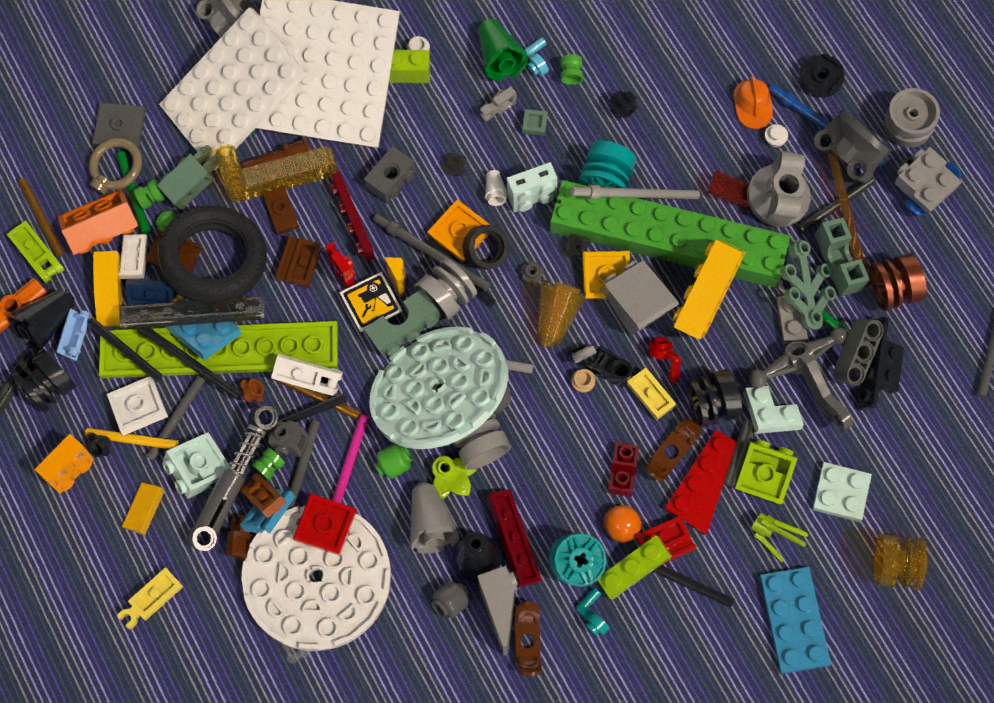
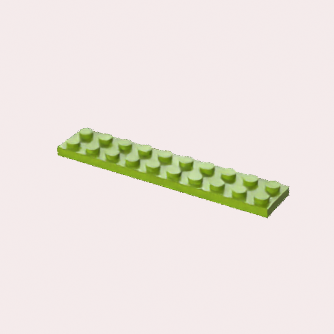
M337 321L237 325L240 328L241 335L206 360L199 357L166 328L153 329L215 374L273 372L278 354L323 367L338 369ZM136 329L109 330L163 376L200 375L149 338L144 339L137 334ZM100 336V378L149 377V375Z

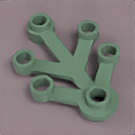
M797 240L790 243L788 251L794 260H798L801 280L796 276L797 272L794 265L788 264L781 267V277L788 280L794 286L785 290L784 298L788 303H792L801 313L800 320L806 329L817 330L823 324L822 311L828 301L836 298V291L831 286L821 289L820 298L816 304L814 295L824 278L831 276L832 268L827 263L817 266L816 274L811 280L807 261L810 245L806 241ZM801 295L804 297L805 303L800 299Z

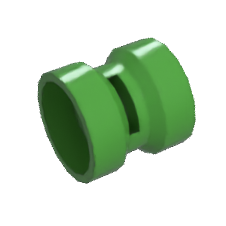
M568 54L560 58V67L563 69L561 72L562 83L575 85L583 81V72L580 70L583 65L581 56Z
M156 179L149 181L145 187L140 186L134 189L136 199L144 210L152 207V203L161 202L166 199L165 194L157 186L159 183Z
M268 447L263 452L262 458L256 459L251 466L264 479L269 481L274 476L275 470L281 469L285 462Z

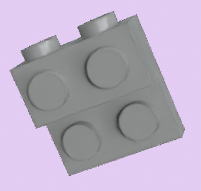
M931 147L926 151L920 149L912 158L914 162L910 166L905 163L897 171L899 176L895 181V184L928 215L962 183L960 179L945 167L947 162Z

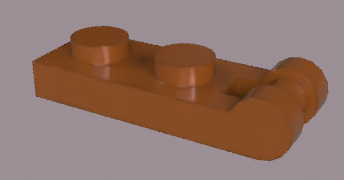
M256 472L251 477V481L246 485L243 483L240 492L268 519L272 514L277 513L286 501Z

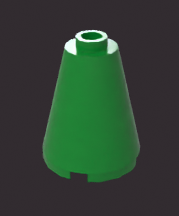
M484 20L478 27V34L487 76L494 81H505L503 77L511 76L513 78L517 76L528 63V55L525 49L497 20Z

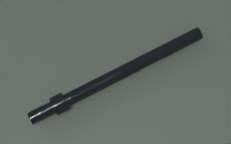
M130 313L125 316L124 322L136 329L137 334L144 339L149 338L234 399L238 400L241 397L242 392L155 332L154 328L147 322L142 323Z

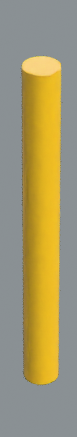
M86 428L85 437L90 433H95L96 435L107 436L110 441L165 449H172L179 445L178 440L135 434L123 436L121 432Z

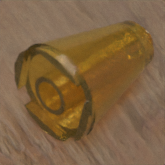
M542 280L539 294L537 339L541 340L540 345L554 348V345H560L581 308L587 293L583 292L580 294V289L555 282L554 286L548 285V280Z

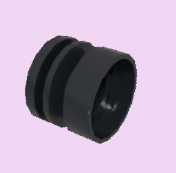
M43 349L32 358V362L37 368L36 370L32 371L23 365L21 368L28 376L23 379L15 372L12 377L24 396L34 406L46 413L49 407L43 402L44 399L48 398L55 405L57 401L52 394L55 390L61 395L66 396L77 385L51 355Z
M729 369L711 373V385L705 376H699L698 382L695 378L687 380L690 409L701 428L708 427L709 421L712 425L718 424V412H720L725 421L742 417L741 397L735 379Z

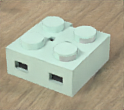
M551 162L507 178L508 200L514 212L527 211L533 207L532 204L537 202L546 204L557 197L558 178Z

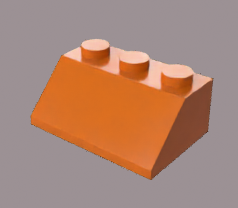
M122 189L58 216L61 230L74 255L86 253L99 243H109L113 240V237L120 234H129L134 231L135 227H138Z

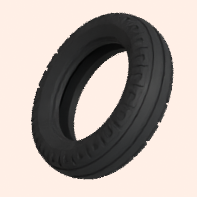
M206 205L181 213L166 227L158 245V263L167 283L181 296L203 304L228 303L246 295L261 279L267 262L266 244L258 227L244 214L224 206ZM207 230L222 231L232 235L242 244L246 258L243 265L232 275L221 279H205L192 274L182 264L179 251L183 243L198 232Z

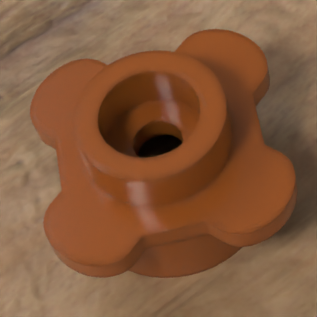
M251 379L248 382L246 380L240 382L243 397L247 402L252 400L261 402L263 400L264 387L260 381Z

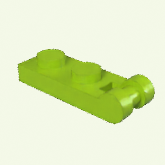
M26 220L7 233L10 240L45 284L51 280L50 277L64 271L62 265ZM49 261L51 266L44 270L41 266Z

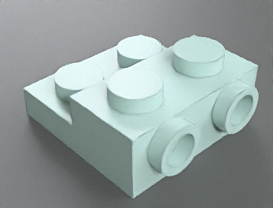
M209 432L167 450L163 459L165 472L168 475L173 474L176 479V490L181 495L185 494L187 499L208 490L211 484L218 481L223 469L230 468Z

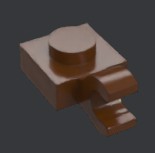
M240 515V518L232 517L231 527L233 531L228 532L226 556L242 560L247 558L249 546L254 539V535L248 534L240 526L246 517L244 515Z

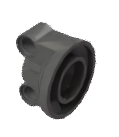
M843 109L824 130L819 131L814 137L815 146L826 154H837L848 164V175L859 183H866L871 180L874 170L892 151L878 137ZM828 137H831L830 145L824 147V140ZM864 166L863 174L856 176L857 168Z

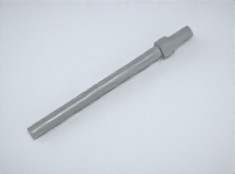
M599 185L571 187L570 190L571 196H587L588 199L624 197L698 200L700 197L698 190L605 188Z

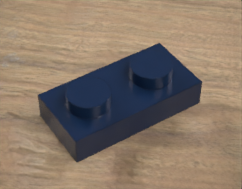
M127 279L125 283L127 304L165 306L175 298V290L167 281Z

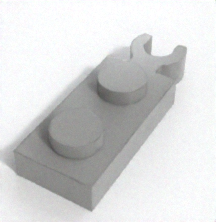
M779 281L777 290L782 296L777 297L776 302L783 344H789L794 341L807 342V330L801 323V313L792 303H788L785 300L784 292L787 289L783 287V282Z

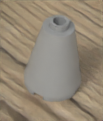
M423 482L412 490L411 549L417 548L418 553L421 554L444 551L445 545L450 543L452 547L459 541V532L436 487L430 483Z

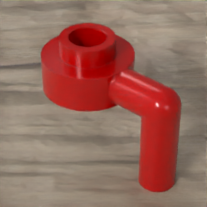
M665 337L652 339L649 342V355L656 359L669 360L671 362L669 381L678 382L681 358L672 351V342Z

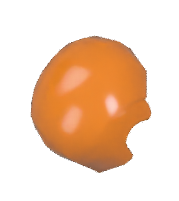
M618 505L606 512L602 525L610 539L625 543L634 540L636 535L640 533L642 523L638 513L633 508Z

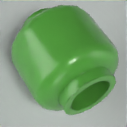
M392 443L377 453L378 462L375 463V466L382 476L386 474L389 478L394 479L410 469V462L413 459L406 447Z

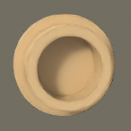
M579 369L572 376V386L578 392H589L595 385V376L587 369Z

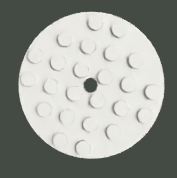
M297 506L285 511L270 534L266 531L257 533L251 542L242 568L241 581L244 599L257 624L276 641L286 646L306 651H322L337 648L362 635L375 622L383 610L391 583L388 554L379 534L358 514L355 515L340 556L294 541L293 536L305 506L299 508ZM315 570L323 572L322 581H310V574Z

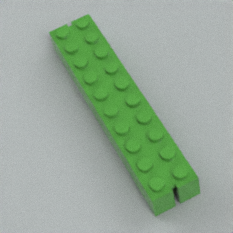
M562 180L557 203L551 218V233L630 251L696 269L699 264L705 263L707 256L704 254L709 243L721 239L746 251L734 278L773 288L778 286L781 277L780 269L784 265L790 235L638 198L600 197L599 199H588L587 196H571V187L588 186Z

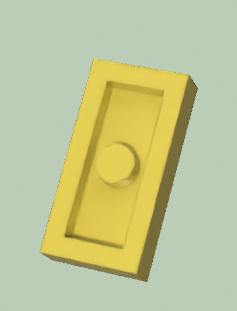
M647 368L627 381V385L656 420L676 406L673 399Z

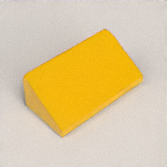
M385 257L388 276L399 297H403L406 282L404 261L402 258Z
M141 483L122 528L145 536L165 491L159 486Z

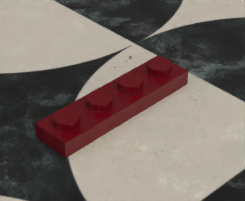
M340 171L331 174L333 183H330L334 197L339 196L341 202L338 203L342 216L347 215L349 219L346 225L350 235H355L358 242L354 244L359 256L364 255L366 262L375 259L373 248Z
M511 489L489 493L486 499L510 569L516 578L517 588L538 584L542 581Z

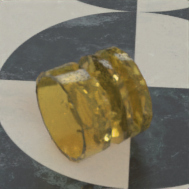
M879 534L874 553L873 573L875 585L894 587L899 577L903 589H908L911 585L912 589L920 590L925 580L928 565L925 539L916 537L913 542L912 537L906 536L902 547H900V540L897 535Z

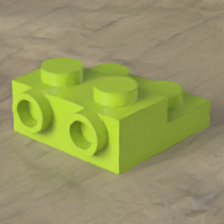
M757 439L756 443L751 441L735 489L782 505L798 458L793 456L794 451L780 446V449L776 450L770 448L771 443L761 439Z

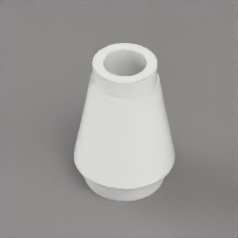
M491 170L486 174L485 199L490 205L499 206L506 202L508 193L500 172Z

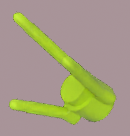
M761 513L751 528L756 532L754 537L761 541L780 562H783L784 558L766 540L765 536L770 538L773 532H776L803 547L806 546L804 541L781 528L804 537L808 536L807 532Z

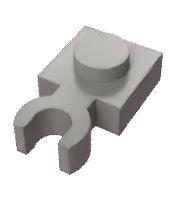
M512 87L500 90L494 96L493 102L481 107L480 111L482 113L480 116L483 120L487 122L495 114L500 115L517 103L515 90Z

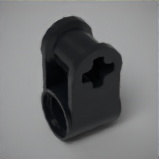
M598 346L595 357L591 362L587 363L586 368L594 375L609 381L617 387L628 386L627 381L632 378L631 364L609 349ZM619 370H624L628 374L624 377L617 376L615 373Z

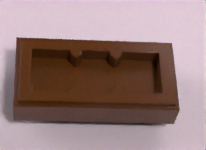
M284 185L262 192L277 235L299 228Z

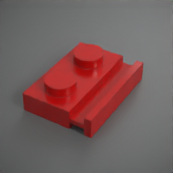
M333 242L325 246L329 264L331 267L334 266L335 273L344 286L349 288L355 285L354 277L356 274L350 258L347 255L343 257L339 250L336 251Z
M680 516L640 533L635 538L639 547H641L654 536H659L672 555L663 564L696 549V545L693 543L691 535Z

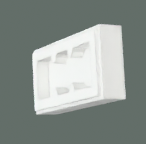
M146 234L123 235L119 270L121 279L144 278L148 245Z

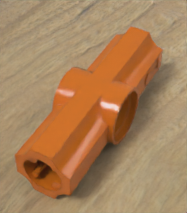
M32 278L13 295H6L1 299L0 333L10 326L7 318H9L8 315L11 313L9 309L12 306L18 305L17 310L48 294L35 278Z

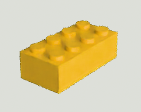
M721 239L709 243L704 254L707 256L704 264H699L694 274L697 280L694 285H689L683 297L686 302L684 306L677 309L673 320L676 321L675 328L699 340L705 337L746 251Z

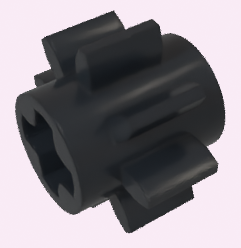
M619 90L609 101L611 103V113L616 118L619 116L628 118L637 109L635 105L637 97L631 91L626 93Z

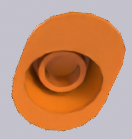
M754 76L750 77L749 80L742 81L734 90V100L739 121L750 129L763 128L770 123L773 116L769 89L763 81L755 79Z

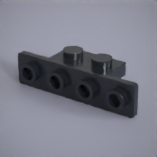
M887 317L874 319L882 323L884 331L865 379L860 385L857 409L862 411L877 406L879 389L891 394L898 392L904 347L886 340L889 322Z

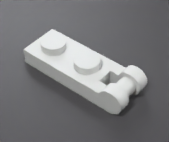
M278 354L271 378L335 396L338 391L337 383L338 380H341L343 372L335 368H327ZM322 376L329 378L328 383L324 384L320 382Z

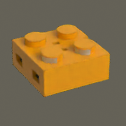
M69 434L34 470L61 494L73 486L75 479L81 473L83 474L89 470L94 458L80 442Z

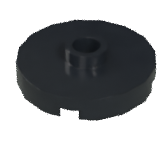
M828 54L812 55L803 62L799 71V81L802 88L808 94L815 97H829L840 90L845 79L844 68L833 56ZM821 75V76H823L825 79H820V78H818V76Z

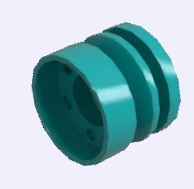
M595 141L591 144L588 151L587 163L583 166L579 183L585 186L599 185L605 188H627L629 184L628 177L632 175L637 158L631 150L611 141Z
M570 533L561 536L555 540L548 555L549 568L555 578L563 583L579 587L591 585L597 581L605 571L607 561L605 550L601 543L591 535ZM581 555V558L584 560V563L577 565V561L574 560V557Z

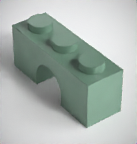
M844 217L823 222L814 236L825 262L832 268L831 277L839 296L862 291L870 279L862 260L853 261L850 256L849 242L852 236Z
M422 288L403 301L409 312L408 318L404 323L392 325L384 316H381L364 328L383 357L395 354L401 345L407 341L415 340L422 330L433 327L442 317Z

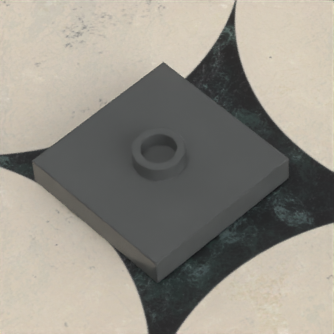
M100 103L93 138L94 147L108 139L124 138L133 142L139 149L146 114L145 106ZM114 147V148H112V149H124V150H127V149L122 148V147Z

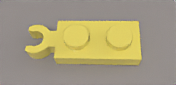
M165 567L128 600L132 607L120 611L117 617L122 620L125 616H131V621L126 624V627L130 630L136 626L140 616L146 621L181 590L183 586Z

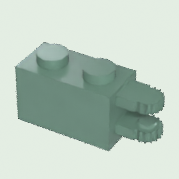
M208 145L201 148L194 156L189 154L182 158L178 166L173 171L165 174L157 185L171 202L181 210L215 180L211 172L220 164L221 158L218 155H214L202 165V162L212 152V148Z

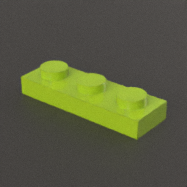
M656 535L602 574L598 581L608 597L613 600L670 559L672 555L659 536Z

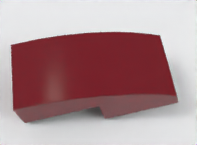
M615 443L608 487L609 494L632 497L639 446Z

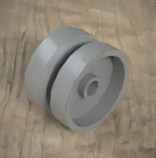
M909 88L898 92L891 100L883 121L885 133L894 143L907 148L918 147L926 143L938 123L940 116L939 104L934 96L922 89Z

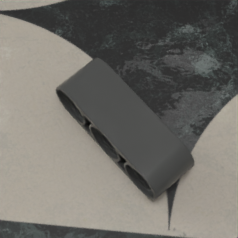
M858 318L854 321L833 373L836 381L855 386L863 382L883 335V325L880 321L866 318Z

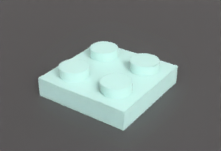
M823 462L812 510L861 522L872 474Z

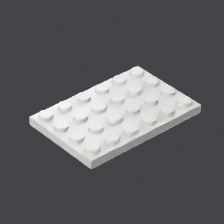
M249 7L159 105L197 152L207 145L212 148V152L204 160L205 162L214 155H218L221 158L220 164L214 169L216 170L308 73L257 12Z

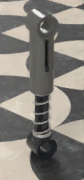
M268 405L256 406L250 411L248 432L244 433L245 439L239 443L240 448L238 452L234 453L235 458L233 462L229 463L230 468L223 469L195 526L188 532L187 539L191 547L207 551L216 544L217 534L245 481V478H243L245 468L249 467L248 463L251 457H254L253 453L256 447H259L258 443L261 437L263 438L269 429L277 424L278 413L273 407ZM262 411H265L268 415V420L265 424L259 421V414ZM204 531L207 534V540L205 543L199 544L197 536L200 532Z

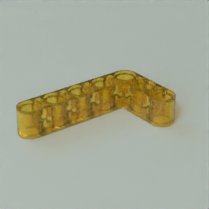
M222 145L215 151L228 197L233 202H242L263 196L262 192L268 190L270 192L272 189H279L278 187L283 185L286 189L307 184L331 177V174L338 172L335 155L330 147L313 149L242 169L236 148L233 145Z

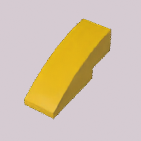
M117 251L93 252L96 320L105 327L122 326V281L119 276L121 257Z

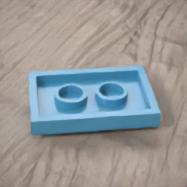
M187 298L158 316L159 323L203 360H206L241 335L240 328L211 304H203Z

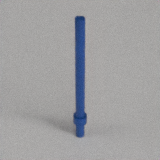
M774 83L770 86L769 92L781 99L782 104L788 108H794L822 129L829 125L830 122L798 101L797 96L791 92H785ZM884 160L879 164V166H878L879 169H880V168L882 167V165L885 163Z

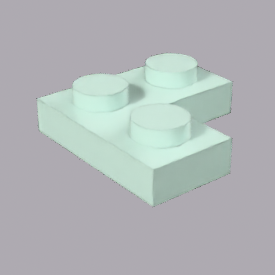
M768 386L745 388L743 395L756 434L802 429L804 423L797 404L774 406Z

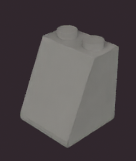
M644 260L638 264L636 261L631 262L623 268L625 272L619 276L616 273L604 279L606 284L600 288L630 336L679 305L675 297Z

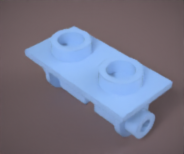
M69 309L56 353L77 361L88 327L87 322L91 318L89 317V312L81 310L79 313Z

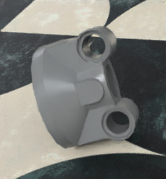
M202 0L196 8L197 15L201 19L208 21L219 35L218 40L249 7L254 9L260 16L259 10L250 0Z
M781 150L772 165L761 168L750 179L747 188V201L753 214L763 223L774 227H788L797 223L808 211L811 202L810 188L804 177L801 176L805 165V155ZM779 182L788 186L792 194L782 191Z

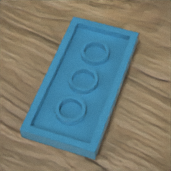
M810 567L760 575L780 675L829 667L831 662Z

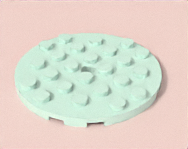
M447 327L420 335L416 338L417 341L408 347L402 346L389 358L391 362L386 368L378 372L371 388L370 412L377 427L387 439L399 446L412 449H431L446 446L475 431L496 410L505 394L508 383V364L506 358L494 339L484 332L478 333L468 327ZM439 384H443L439 389H437L438 392L434 390L438 387Z

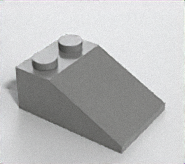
M503 566L478 575L477 578L480 592L504 656L508 654L515 601L514 592L518 590L513 571L508 573L507 567Z

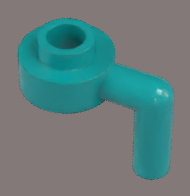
M594 587L576 606V611L588 622L585 626L595 636L598 633L604 636L610 627L595 612L588 609L601 595Z

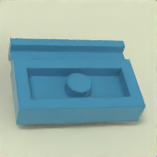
M275 489L286 501L280 510L267 519L253 505L240 526L245 532L263 533V531H266L270 534L294 500L295 496L292 491L284 492L283 490Z

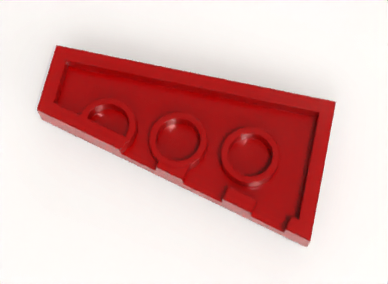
M716 429L664 510L674 517L680 516L685 524L706 536L737 442Z

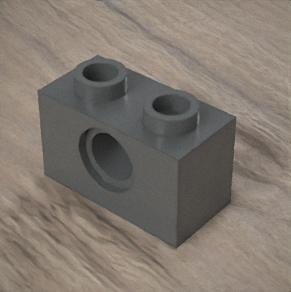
M392 146L364 178L365 188L387 204L391 199H395L399 195L401 187L405 182H410L415 176L414 161ZM389 174H396V175H397V176H396L395 178H393V179L387 178V176H388Z

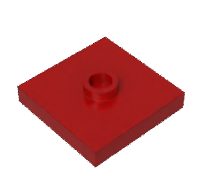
M310 493L293 540L340 556L357 513V508Z

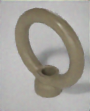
M124 138L108 139L98 145L89 160V172L93 179L89 185L105 195L108 190H119L133 183L142 168V156L138 147L133 142ZM111 148H125L132 155V168L124 178L110 181L99 173V160L103 153Z

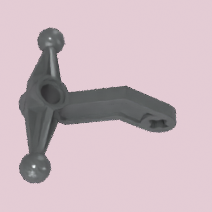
M835 328L831 331L829 337L808 343L803 341L791 342L787 345L782 356L764 371L757 369L750 373L748 381L754 388H762L766 385L769 378L788 373L802 374L818 408L841 431L853 426L848 410L831 394L815 361L833 345L843 346L848 337L845 329Z

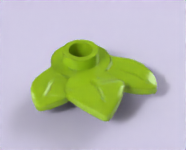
M447 456L438 457L432 464V473L435 476L432 485L436 487L442 500L450 492L459 496H468L471 485L467 476L475 473L477 469H465L460 458L452 460ZM441 464L448 466L447 472L441 471Z

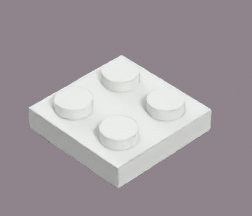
M150 376L107 394L123 436L168 417L156 384Z

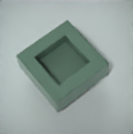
M525 109L522 134L545 136L548 111Z

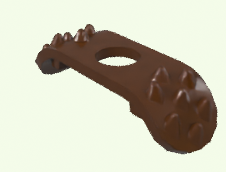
M683 419L675 427L645 465L646 471L652 478L661 482L667 478L701 435L700 426L694 420ZM673 445L677 448L678 455L676 458L670 459L665 455L666 446Z
M527 601L520 603L515 610V661L518 673L526 676H536L542 673L540 607L535 602ZM530 634L535 640L533 647L525 648L522 646L520 641L522 635Z

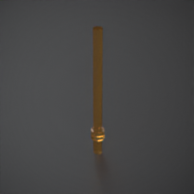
M832 153L828 155V160L842 214L852 236L850 244L854 256L853 261L861 259L867 272V258L862 253L837 154ZM870 281L866 284L865 287L871 285Z

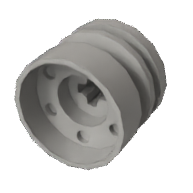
M444 258L439 262V266L432 268L435 278L426 274L414 287L416 292L422 288L440 312L441 319L449 321L459 312L456 301L466 305L469 303V299H473L477 295V290L460 267L451 260Z
M494 412L475 431L453 442L456 448H462L458 455L467 470L486 466L504 456L511 448L503 431H496L500 423L495 419L496 415Z

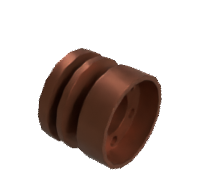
M913 253L896 256L893 259V263L889 259L882 260L881 263H871L869 267L870 284L874 297L883 311L891 310L893 307H901L903 301L906 304H912L925 300L927 287L924 272L920 262Z

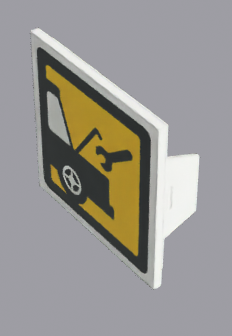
M382 272L339 292L360 332L364 331V328L381 316L388 319L403 312Z

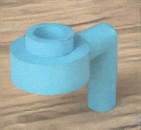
M542 37L525 49L528 55L527 60L529 64L527 66L533 75H539L540 77L549 72L544 59L536 53L547 45Z

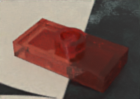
M716 170L712 175L707 193L748 211L751 209L747 201V188L749 184Z

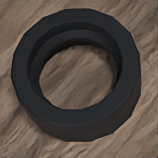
M481 225L472 228L464 237L462 245L463 254L467 262L473 267L483 270L494 269L503 264L508 257L510 248L504 231L493 225ZM484 233L491 234L497 243V253L489 261L480 260L475 254L474 249L477 237Z

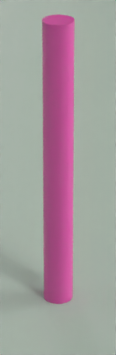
M360 414L332 498L333 501L342 502L369 419L366 415Z

